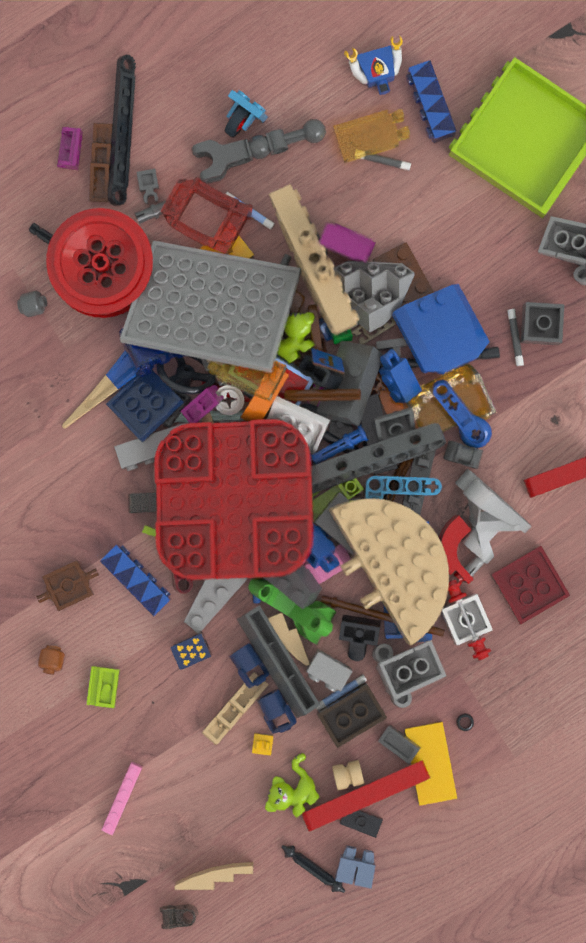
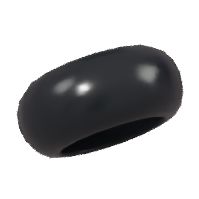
M461 714L456 720V725L461 731H469L474 725V719L469 714ZM463 717L470 719V725L466 728L460 726V720Z

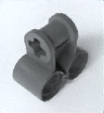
M449 440L443 459L478 469L483 450Z

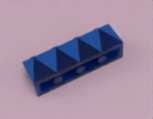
M431 60L409 67L406 79L408 85L413 87L414 92L412 95L415 103H419L421 108L419 114L421 120L426 122L427 128L425 129L428 138H432L433 143L455 136L457 130Z
M116 545L100 562L155 616L172 600L169 597L171 593L164 586L160 588L156 584L158 580L150 572L147 574L142 569L144 566L138 559L133 560L129 556L131 552L124 545L121 547Z

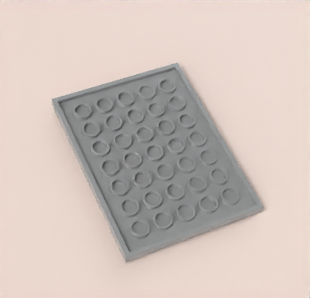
M153 241L151 246L153 254L152 274L143 293L131 304L120 341L122 343L272 372L301 275V268Z

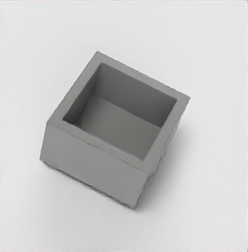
M317 649L310 665L306 669L310 679L319 682V680L325 682V687L333 692H336V690L341 692L352 673V669L319 649Z

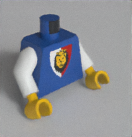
M400 35L398 43H394L393 36H391L390 41L394 46L393 48L390 45L362 54H358L352 48V56H349L346 50L344 52L345 57L350 60L349 65L353 76L362 84H367L368 88L377 86L379 95L390 92L388 82L394 81L395 75L399 73L402 62L400 46L403 43Z

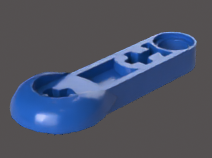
M437 381L433 386V394L458 425L462 442L466 446L474 448L485 446L492 436V429L489 423L473 415L447 381ZM443 385L447 387V392L439 394L436 391L437 387ZM449 395H450V399H451V401H452L453 403L457 402V403H456V404H457V407H454V406L449 407V406H450V402H449V400L447 399V398L449 397ZM475 429L476 431L480 430L479 436H472V431Z

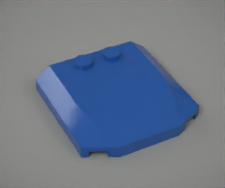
M452 284L403 305L392 313L422 373L437 372V374H445L470 363L479 357L490 342L459 284Z

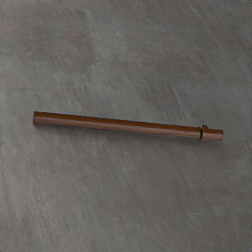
M322 595L321 602L331 605V608L338 607L394 623L388 613L370 608L366 610L363 606L338 600V597L335 596L331 598ZM432 626L427 633L443 637L445 630Z

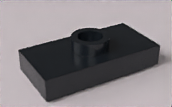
M358 810L342 817L340 824L376 838L383 819Z

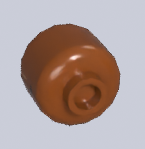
M47 645L46 648L41 649L38 667L43 669V673L54 675L55 672L62 670L65 658L64 652L61 651L62 648Z

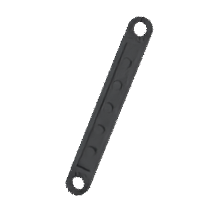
M131 55L120 56L116 66L108 182V200L113 206L123 205L127 199L136 63ZM125 60L128 62V69L123 64ZM116 191L119 193L120 196L119 201L116 200V196H114L116 194Z

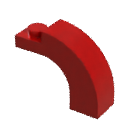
M455 514L442 528L439 540L446 554L449 575L455 571L454 576L458 581L470 584L474 578L460 564L457 557V547L462 538L472 529L459 515Z

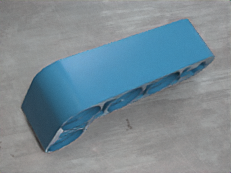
M372 476L365 483V498L383 500V494L437 495L440 493L442 485L436 478ZM372 479L378 480L380 484L377 490H372L369 487V482ZM391 480H396L399 484L396 491L389 489L388 485ZM412 480L418 484V489L414 492L408 489V483ZM421 480L424 481L423 485H430L431 481H433V484L437 485V489L431 492V489L423 488L424 493H422Z

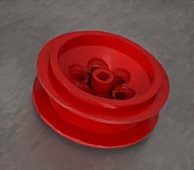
M107 208L87 209L69 217L53 234L46 256L47 273L57 294L74 310L95 318L116 317L130 310L132 302L143 293L149 283L153 269L151 244L143 229L129 216ZM95 243H102V248L99 251L93 250ZM114 248H120L121 252L119 255H111ZM82 256L89 257L86 264H80L79 261ZM104 261L105 265L103 267H99L98 264ZM119 266L126 267L123 274L116 273V269ZM88 274H92L94 277L90 283L84 281L85 276ZM106 279L112 280V285L108 288L103 287V282Z

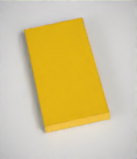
M443 722L405 728L406 737L421 747L412 760L411 765L423 760L431 777L415 785L419 806L457 799Z

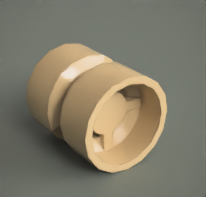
M359 760L348 762L347 767L343 764L332 766L338 791L348 788L349 784H352L353 787L364 785Z

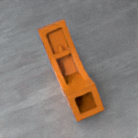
M273 366L272 372H267L240 418L246 422L262 420L289 374Z

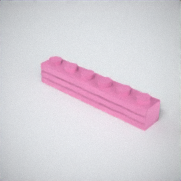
M131 762L102 831L113 835L143 766Z

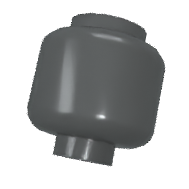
M37 290L21 294L20 299L17 301L19 312L26 317L43 314L48 304L46 297L42 296Z

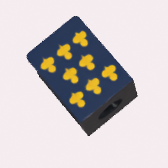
M203 632L171 647L180 670L213 655Z

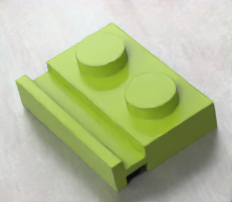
M91 666L86 705L115 708L120 669Z

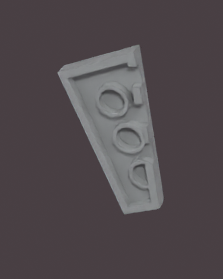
M248 578L205 580L184 622L199 634Z

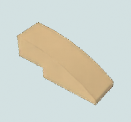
M282 612L268 617L285 648L304 665H310L296 627L289 630Z

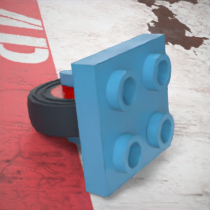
M234 90L229 93L228 97L235 103L226 116L229 119L225 127L227 135L233 138L242 129L247 131L256 118L263 123L266 121L268 116L265 114L266 110L255 101L251 104L249 102L251 99L240 90L237 93Z

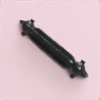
M281 846L285 858L292 857L294 862L325 885L331 886L332 892L344 893L346 891L343 888L342 882L335 881L328 872L303 854L296 852L295 846Z

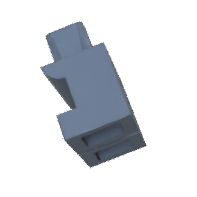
M346 845L343 854H340L335 881L353 885L354 880V885L372 889L375 871L374 851L364 849L362 859L356 858V847Z

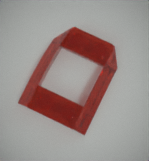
M195 177V179L191 180L186 178L178 179L161 209V213L168 224L178 232L204 246L224 254H229L233 252L232 247L247 219L251 220L253 206L239 202L238 199L212 188L198 177ZM194 193L228 211L214 238L180 221Z

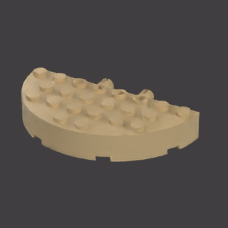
M290 184L270 193V200L273 208H276V217L288 247L294 253L295 263L298 268H301V276L314 303L319 306V312L332 334L337 335L357 326L359 317L355 309L352 311L350 309L351 301L348 294L342 292L343 285L339 276H334L333 263L330 258L326 259V249L323 245L319 244L320 241H318V233L314 224H309L308 211L305 206L301 207L299 203L301 197L297 189L293 190Z
M369 498L343 502L328 509L355 556L346 563L341 564V569L348 576V574L358 568H363L374 587L373 592L360 599L364 608L367 610L377 602H383L405 642L413 645L434 625L447 597L449 586L448 563L438 536L421 516L411 509L392 501Z

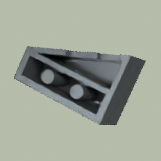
M304 565L289 575L265 578L301 609L313 604L322 590L310 570L306 569Z

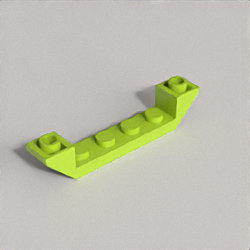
M357 478L338 484L314 499L313 522L337 493L340 492L349 500L364 489Z

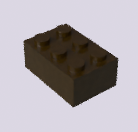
M367 683L362 684L317 712L319 719L337 748L387 719L386 714Z

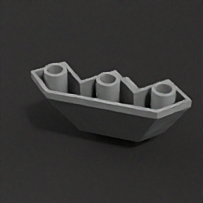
M346 261L333 269L335 272L334 276L338 275L342 282V292H346L349 296L351 311L355 309L359 317L357 323L368 332L385 325L392 317V313L401 307L414 277V272L402 263Z

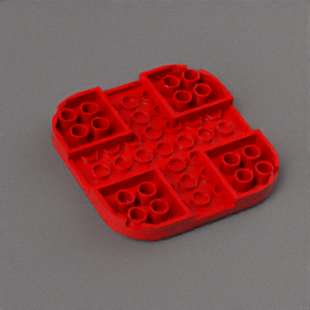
M276 419L230 423H188L174 428L163 441L161 440L156 450L154 463L157 489L156 548L161 561L170 571L190 580L282 577L295 572L307 561L314 542L312 462L309 445L295 427L287 422Z

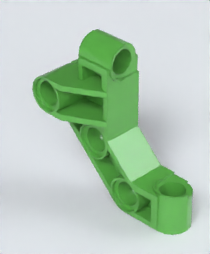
M253 578L250 581L248 588L251 594L290 617L295 624L298 634L317 645L322 636L325 637L331 633L333 628L331 621L336 611L320 601H314L313 604L301 609L266 579Z

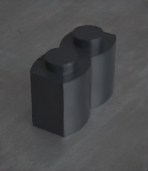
M305 355L298 366L303 375L310 377L315 384L324 388L338 389L343 381V377L339 372L313 364L311 356Z

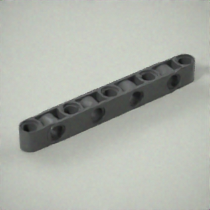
M433 423L313 465L312 494L444 446L446 440L440 425ZM379 454H383V456L379 458L376 457ZM347 467L345 470L339 471L341 468Z

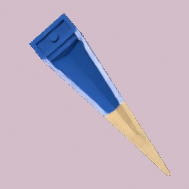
M129 344L105 377L63 423L62 427L67 428L156 362L161 354L167 351Z

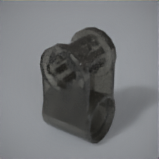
M168 905L160 907L163 918L162 929L192 926L198 916V910L193 905ZM184 912L192 913L193 918L186 919Z

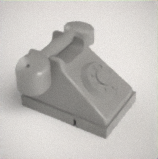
M551 216L538 253L579 265L575 269L573 276L579 284L586 286V224Z
M431 640L393 656V649L388 644H378L372 651L373 659L378 662L376 669L379 672L386 692L391 695V701L397 707L404 708L410 705L412 701L411 692L446 677Z

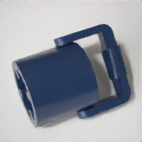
M250 642L229 656L237 668L239 676L248 688L259 686L270 675ZM259 665L264 674H261L251 682L246 673Z
M279 689L257 699L271 733H283L290 730L297 723L290 706L286 704ZM286 713L290 723H284L276 728L273 719Z

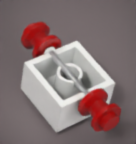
M456 579L451 580L448 586V592L451 596L448 601L451 604L444 606L441 613L454 643L460 645L472 640L467 645L468 647H473L475 651L472 655L473 659L483 660L489 657L488 653L491 652V649L486 648L483 643L486 640L485 636L480 638L479 636L493 629L478 595L474 593L467 596L459 588L462 582H457Z

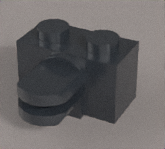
M343 614L339 640L349 641L347 654L351 660H363L366 655L367 644L377 646L381 620Z

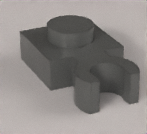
M156 169L138 171L137 178L140 192L146 191L143 197L145 204H148L149 196H153L157 203L159 200L158 195L154 192L155 189H159Z

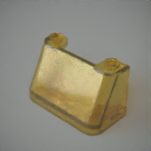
M470 364L458 367L420 386L422 391L408 403H405L407 409L412 408L417 429L433 423L439 424L442 432L457 425L433 394L434 384L439 380H444L451 385L473 415L486 420L496 413L480 373ZM440 385L436 391L439 394H444L447 392V387ZM449 395V397L447 398L450 402L449 407H457V402L453 403Z

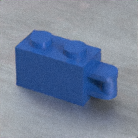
M390 349L380 357L384 367L379 372L395 403H408L422 391L406 358H399L393 349Z
M313 523L314 542L307 561L314 569L320 566L326 573H329L339 566L338 559L333 555L336 548L333 542L327 539L321 529Z

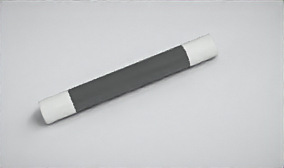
M356 150L354 156L408 171L411 167V163Z
M509 309L507 312L516 366H523L524 362L515 309Z

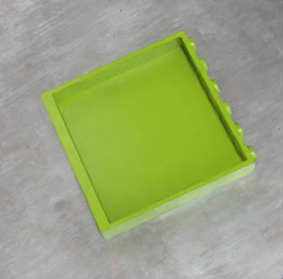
M514 57L511 62L507 61L502 68L503 75L501 77L497 76L491 85L493 87L490 93L486 92L482 97L481 102L483 104L479 109L476 107L470 115L472 120L469 124L465 123L459 131L461 133L459 139L454 138L448 147L451 149L449 156L543 219L586 156V105Z

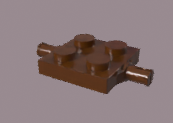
M76 560L44 575L42 578L46 584L47 592L36 596L37 599H40L38 602L42 603L51 599L58 611L94 595L89 580L99 576L96 568L85 573L79 561Z

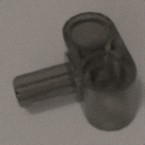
M157 493L128 494V513L157 512Z

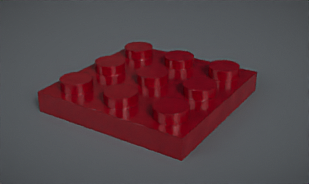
M538 546L491 574L520 625L571 596L542 546Z

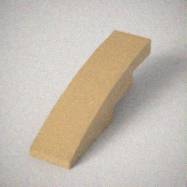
M253 672V674L249 677L251 682H253V680L257 678L258 675L255 672ZM263 682L259 686L248 688L244 683L203 730L202 734L214 745H217L269 684Z
M253 862L232 863L196 872L176 881L175 890H214L215 882H233L234 874H253Z

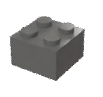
M525 302L522 308L520 343L559 346L563 340L565 304Z

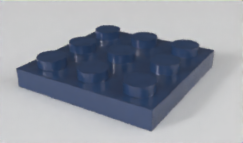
M148 367L131 379L106 405L143 443L184 402Z

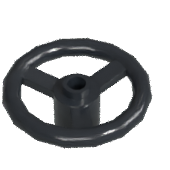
M165 352L157 360V373L160 379L169 388L177 392L191 395L201 394L206 388L213 386L216 380L213 369L208 370V374L195 372L190 365L186 364L184 357H190L203 365L201 358ZM175 357L178 367L175 375L169 377L164 370V363L167 359ZM194 380L206 382L201 386L191 387Z

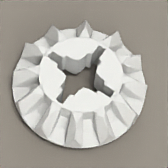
M226 384L219 387L216 394L224 396V399H226V395L229 392L230 397L234 398L231 401V407H229L227 401L222 400L215 408L224 415H233L242 409L244 396L242 391L235 385Z

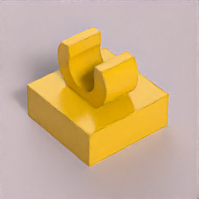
M254 733L252 753L271 755L273 735Z

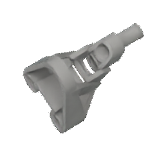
M467 469L455 484L464 491V495L468 498L469 521L472 524V530L461 541L476 554L467 566L464 567L473 577L484 563L488 564L494 558L489 541L499 531L521 530L526 533L532 526L479 477Z

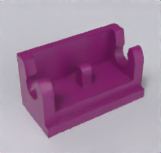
M62 127L57 168L78 170L83 132L81 128Z
M216 385L206 388L181 410V413L189 423H198L224 399V396L216 394L218 390Z

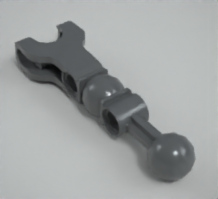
M310 119L303 125L302 129L285 134L283 130L278 129L265 133L266 137L255 135L249 142L245 139L221 145L213 140L197 143L191 149L193 155L197 158L209 157L213 160L211 167L200 173V181L204 184L220 181L225 177L230 168L253 161V158L264 159L269 153L271 155L283 153L288 150V145L303 140H307L310 143H318L325 137L326 127L321 121Z

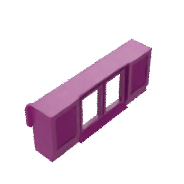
M327 223L319 244L355 260L361 259L364 263H367L376 242L339 224Z

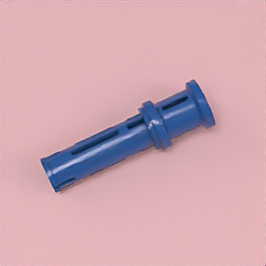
M361 425L358 426L357 430L349 434L345 433L342 439L311 454L315 464H319L348 448L354 449L355 445L363 441H369Z

